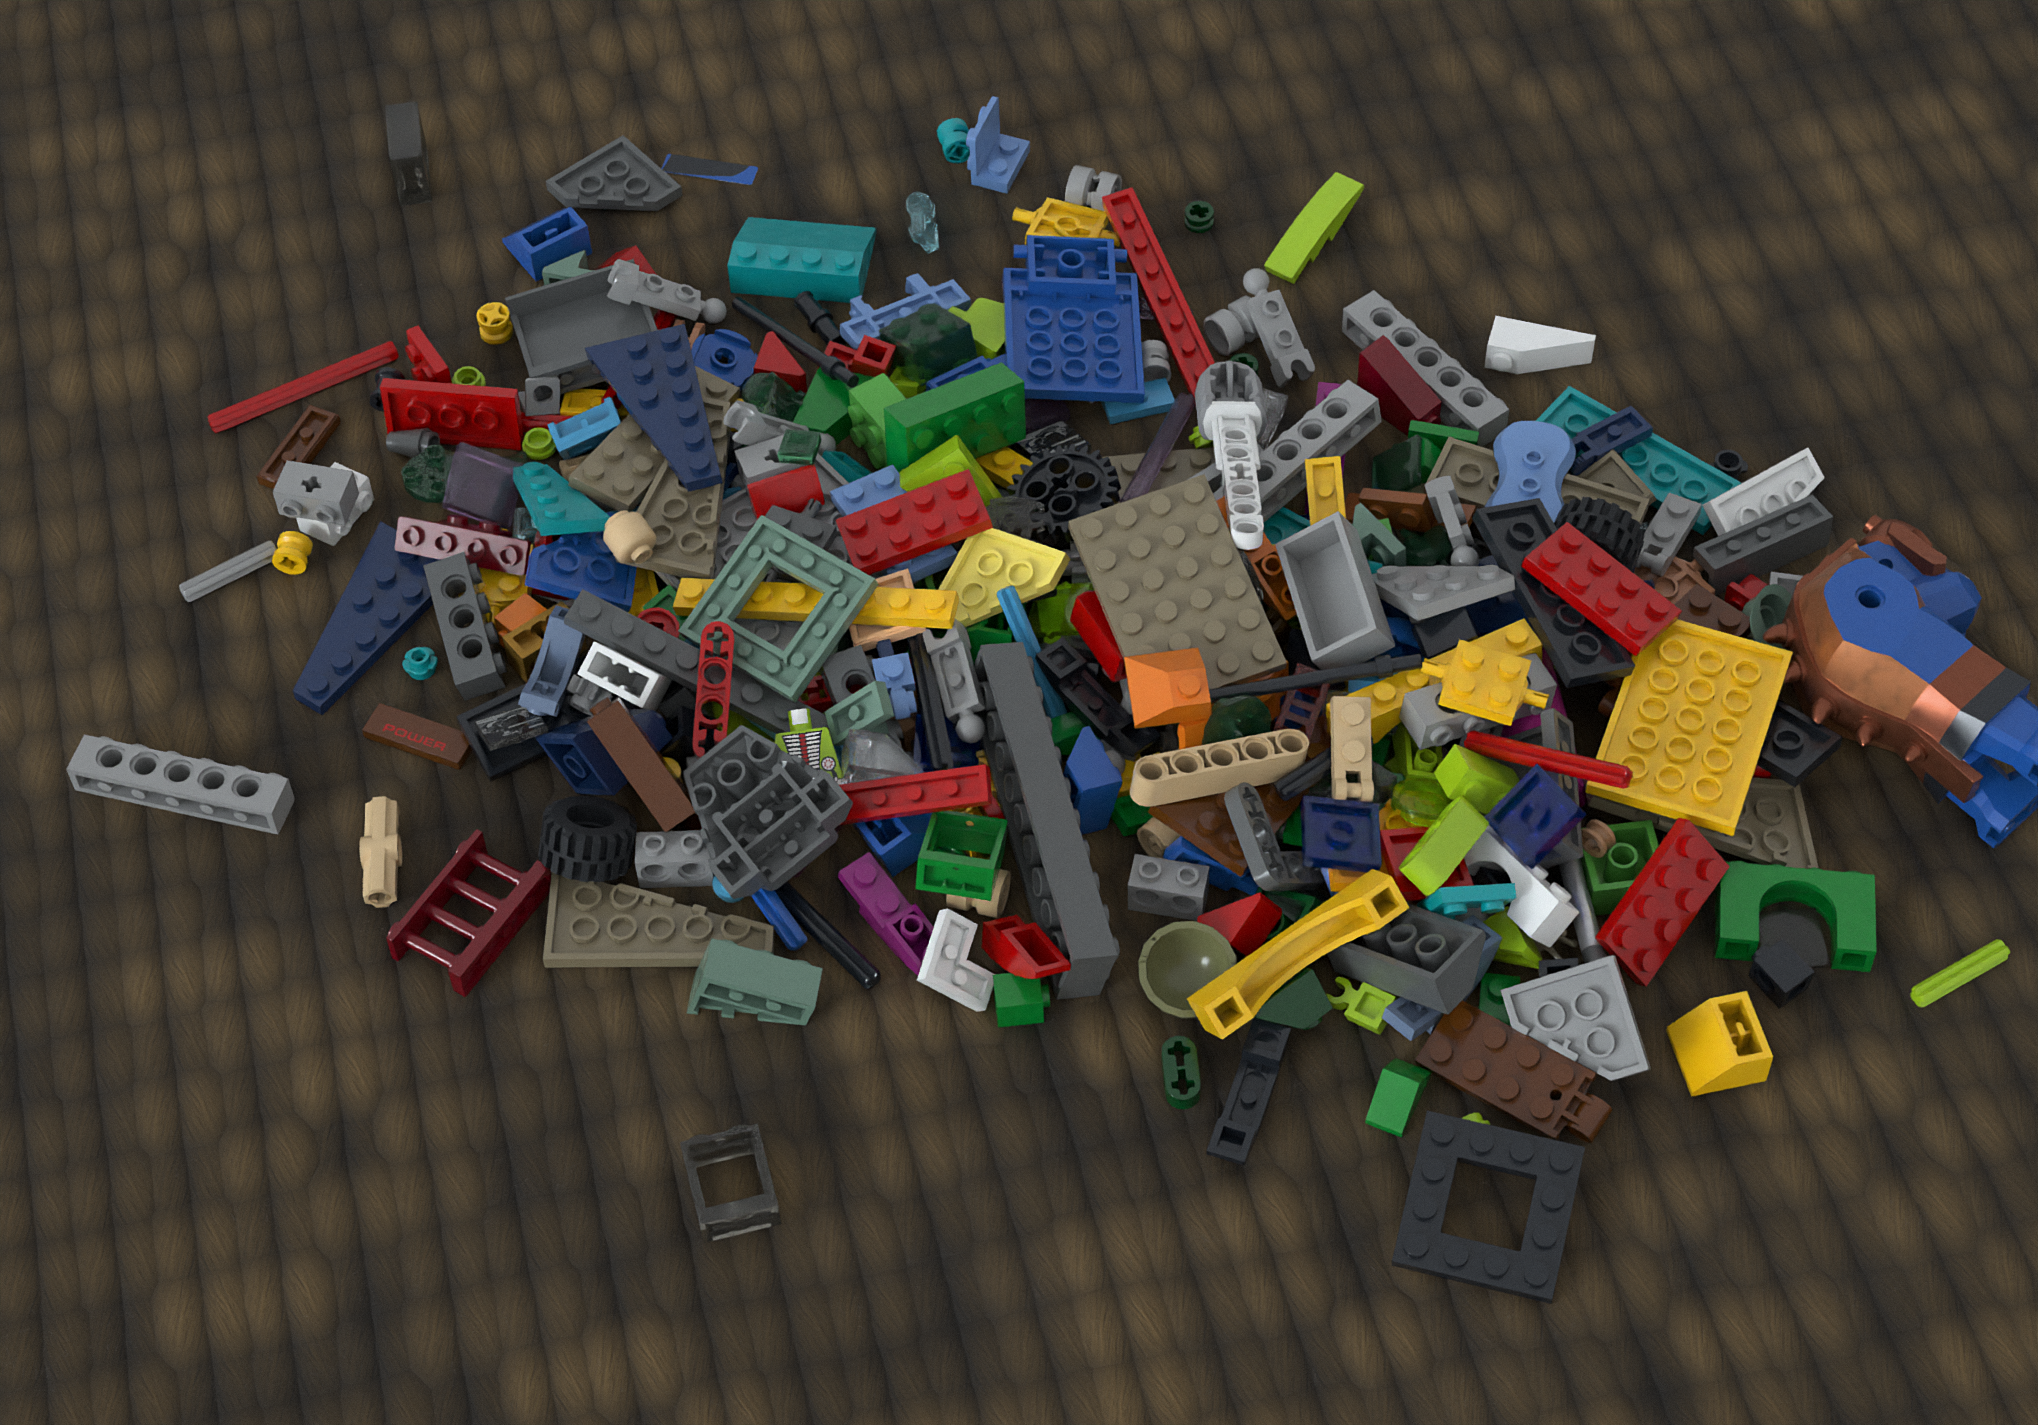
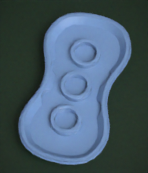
M1539 421L1514 422L1504 428L1494 441L1493 452L1499 469V481L1485 507L1540 498L1552 521L1555 522L1559 511L1564 505L1561 495L1562 482L1566 473L1573 465L1576 456L1574 443L1569 435L1556 425Z

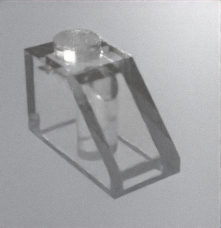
M849 729L842 748L841 784L923 773V769L887 734L871 732L869 730Z

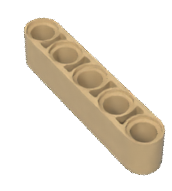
M1283 729L1145 756L1135 763L1130 796L1137 804L1152 807L1227 792L1243 782L1249 783L1252 786L1274 783L1305 763L1309 740L1299 730Z

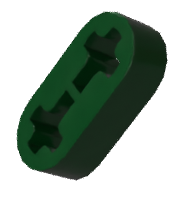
M1185 1036L1170 1037L1164 1042L1161 1055L1165 1097L1172 1107L1185 1110L1195 1106L1200 1099L1201 1082L1197 1049L1191 1039ZM1174 1051H1182L1184 1056L1183 1066H1177ZM1178 1079H1185L1188 1094H1180Z

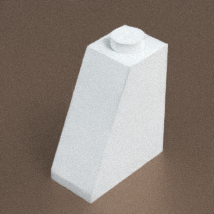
M595 641L577 673L583 678L641 708L653 709L654 711L657 710L672 679Z

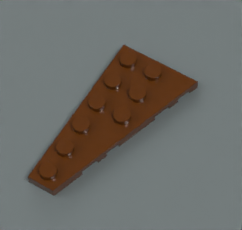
M1326 714L1296 729L1304 733L1309 740L1305 762L1331 746V736L1327 731ZM1321 780L1288 801H1283L1277 795L1274 783L1253 786L1261 798L1275 836ZM1226 792L1149 808V814L1239 877H1242L1248 870L1249 866L1225 805L1224 797Z

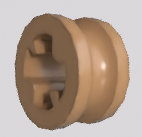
M1592 819L1586 824V828L1581 830L1583 849L1591 856L1602 858L1607 853V850L1616 844V837L1613 831L1602 821Z

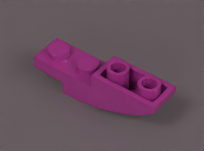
M868 852L841 869L838 873V878L860 905L859 913L893 953L918 976L934 927L916 904L910 905L872 854Z

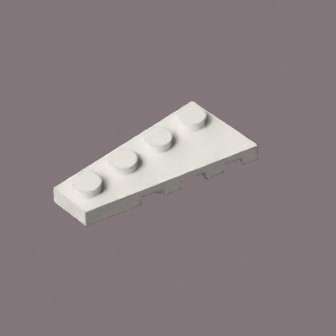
M1806 448L1706 502L1702 506L1715 531L1720 536L1807 497L1824 479V476L1810 449Z

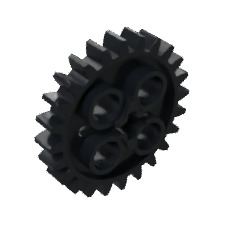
M1071 444L1068 451L1064 452L1061 445H1057L1056 452L1053 454L1044 449L1043 458L1039 459L1032 455L1031 466L1020 465L1023 475H1012L1014 485L1007 487L1010 496L1006 497L1012 520L1016 522L1019 530L1025 529L1027 537L1036 534L1039 542H1042L1047 536H1050L1052 543L1056 544L1059 537L1064 536L1066 542L1069 543L1072 535L1068 528V521L1113 506L1114 502L1120 501L1118 491L1121 490V485L1115 466L1111 465L1109 457L1102 458L1100 450H1096L1091 454L1087 445L1079 452H1077L1075 444Z

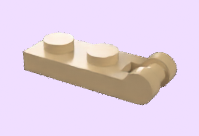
M1333 696L1330 699L1333 801H1346L1347 798H1358L1359 802H1372L1374 784L1372 780L1371 698ZM1346 774H1358V783H1347Z

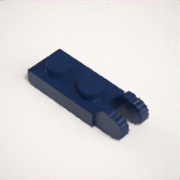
M1632 406L1588 427L1571 439L1576 449V455L1581 449L1584 453L1574 460L1569 472L1574 476H1578L1614 449L1618 454L1651 437L1653 427Z

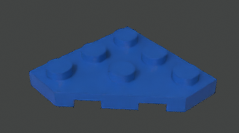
M608 512L607 514L611 517L615 513ZM604 531L563 534L559 540L548 545L542 544L532 550L528 560L524 586L575 600L581 590L584 589L612 605L629 612L632 606L637 567L616 562L614 554L603 540Z

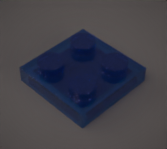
M1536 764L1484 818L1524 864L1533 869L1587 814L1541 766Z
M1303 796L1300 804L1303 866L1368 872L1371 869L1380 871L1382 859L1378 803Z

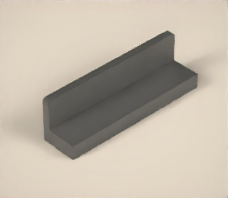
M1810 495L1695 546L1693 557L1709 574L1708 584L1715 589V596L1726 592L1727 586L1731 582L1739 584L1750 573L1760 577L1826 547L1829 544L1833 516L1813 495Z

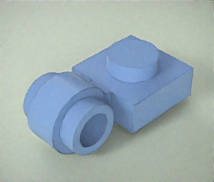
M908 653L872 659L876 681L886 683L894 713L893 717L896 720L909 718L910 713L917 712L913 693V691H916Z

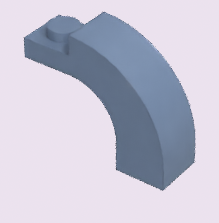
M557 605L549 616L537 661L528 682L521 692L518 703L521 707L527 708L530 713L539 716H558L567 694L566 688L574 674L585 639V634L564 624V618L569 609Z
M1471 915L1462 923L1484 930L1486 939L1473 990L1463 1001L1467 1000L1483 978L1502 940L1499 934L1474 915ZM1400 997L1385 1007L1382 1019L1412 1041L1425 1031L1432 1034L1445 1013Z

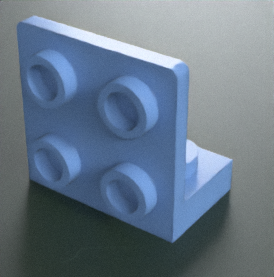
M992 96L987 106H982L975 128H970L968 131L966 146L970 147V155L967 169L971 171L972 185L1007 194L1030 152V141L1000 134L999 97Z

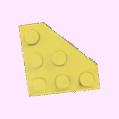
M991 528L970 536L965 540L938 590L957 591L960 600L955 619L960 621L966 628L1003 612L997 598V592L1002 588L1013 585L1021 603L1053 591L1065 571L1070 558L1066 552Z

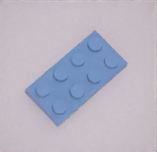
M890 465L830 491L832 503L842 517L904 494L907 491L900 487L899 473L893 465ZM949 544L884 569L881 572L886 576L908 568L912 581L916 582L952 566L958 553Z

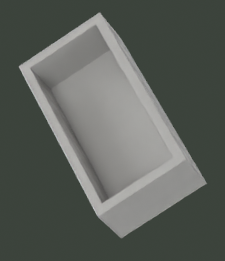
M1339 511L1275 544L1307 648L1315 665L1321 670L1360 664L1395 647L1358 531Z

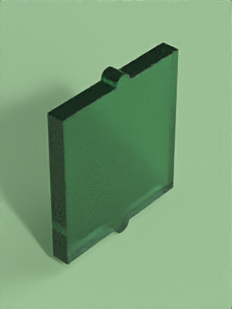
M1418 434L1400 444L1395 443L1392 448L1373 457L1372 489L1407 492L1421 485L1422 438Z

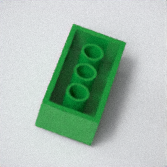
M1001 362L885 407L884 422L887 466L893 465L899 473L955 435L960 437L975 459L1026 439L1024 381Z

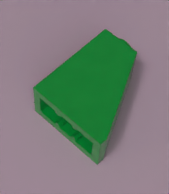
M819 367L793 423L807 426L812 436L818 433H828L834 438L837 446L850 435V429L852 428L847 408L850 406L849 390L853 388H850L840 380H832L823 374L821 367ZM854 373L859 377V382L857 386L874 378L872 376Z

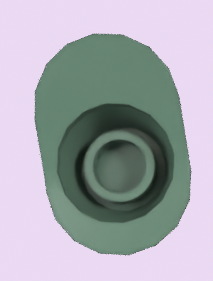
M1777 584L1767 585L1756 597L1750 599L1744 605L1742 613L1750 617L1751 630L1746 639L1783 649L1781 644L1767 643L1763 639L1764 632L1774 625L1781 624L1792 596L1783 586Z

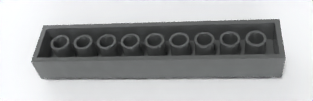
M1023 642L981 645L974 667L985 709L974 713V715L980 717L985 725V732L981 738L982 746L990 768L1004 818L1008 820L1007 832L1033 922H1036L1071 964L1069 971L1049 975L1055 998L1059 1000L1100 995L1106 980L1110 977V971L1115 960L1119 958V943L1115 936L1112 937L1110 931L1109 910L1106 904H1102L1100 898L1099 877L1096 872L1092 871L1090 865L1089 844L1087 840H1083L1080 832V814L1076 808H1073L1070 799V781L1067 777L1063 776L1061 752L1059 747L1054 746L1052 722L1049 716H1045L1043 710V693L1041 687L1036 686L1033 677L1034 664L1032 657L1027 656Z

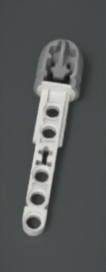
M1232 361L1217 362L1210 365L1200 375L1195 390L1199 432L1204 439L1213 440L1216 468L1222 472L1229 532L1237 548L1250 550L1262 545L1264 530L1256 470L1261 468L1257 440L1264 434L1267 424L1262 383L1254 370L1248 365Z

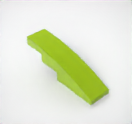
M1335 172L1313 196L1286 231L1264 264L1265 270L1294 284L1307 262H1314L1327 239L1333 240L1364 190V184Z

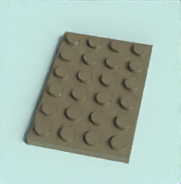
M1205 474L1068 521V528L1123 659L1127 656L1198 648L1206 669L1209 689L1247 683L1286 669L1287 662Z

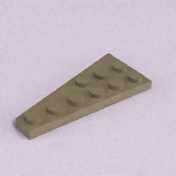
M1753 777L1734 836L1694 825L1713 848L1762 865L1780 864L1785 867L1818 868L1799 784L1793 787L1781 779ZM1583 779V781H1584V786H1585V790H1586V784H1587V781H1588V780H1584V779ZM1586 793L1587 803L1590 807L1635 822L1652 820L1655 829L1667 833L1677 821L1673 818Z
M552 872L543 962L545 968L698 967L711 938L731 940L739 946L754 950H767L774 954L775 933L774 926L733 914L727 917L708 912L707 907L694 904L693 907L676 903L675 898L622 883L615 886L604 882H582L564 878V876Z

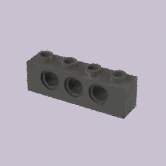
M461 552L423 565L453 680L461 696L467 701L505 688L502 674L508 672L502 653H496L494 643L499 642V637L494 623H488L486 614L491 612V608L485 592L480 593L478 584L483 583V578L477 563L471 564L465 553ZM465 592L462 596L455 598L459 593ZM473 622L470 626L463 628L465 624ZM476 652H481L477 657L471 658Z
M861 645L829 655L820 667V673L833 706L853 694L847 690L850 686L858 684L865 687L875 681L872 664L873 657L872 655L865 656ZM886 720L889 731L886 735L849 743L863 781L912 775V773L917 772L911 752L904 753L900 741L904 740V736L898 720ZM882 748L892 753L885 759H879L873 755L874 751Z

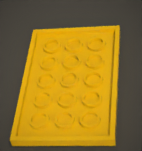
M1677 619L1637 657L1632 655L1631 659L1635 664V668L1632 674L1625 676L1596 756V759L1628 766L1633 772L1630 786L1622 789L1587 781L1585 793L1676 820L1678 818L1688 819L1693 825L1734 836L1793 652Z

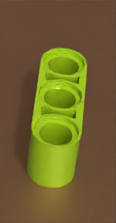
M1462 795L1458 796L1441 812L1398 869L1426 897L1431 895L1448 879L1486 830L1489 822Z

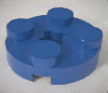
M719 329L715 330L714 334L707 336L704 333L694 341L691 352L696 367L739 387L740 391L754 377L753 368L758 356L756 353L754 355L750 348L751 343L741 334L731 330ZM722 356L727 357L729 364H722L716 359L720 360Z

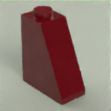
M1382 335L1359 353L1357 385L1378 398L1380 414L1384 420L1406 436H1408L1411 420L1440 425L1442 401L1387 337Z

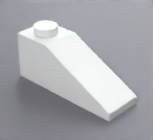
M1495 316L1487 344L1484 368L1522 374L1589 364L1593 357L1596 335Z

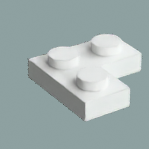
M950 909L939 910L917 981L977 1012L984 1011L992 992L993 975L995 974L967 960L978 924Z

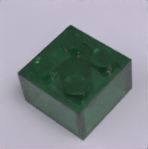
M935 303L923 305L918 311L906 317L894 319L890 325L878 330L881 341L896 345L891 368L894 370L896 368L900 369L902 375L917 382L922 387L929 380L978 358L970 323Z

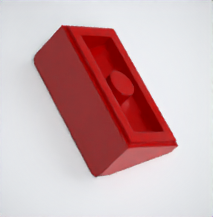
M814 463L747 485L751 507L757 520L761 515L765 516L772 505L796 513H802L810 499H814V503L818 500L822 506L825 505L823 491Z

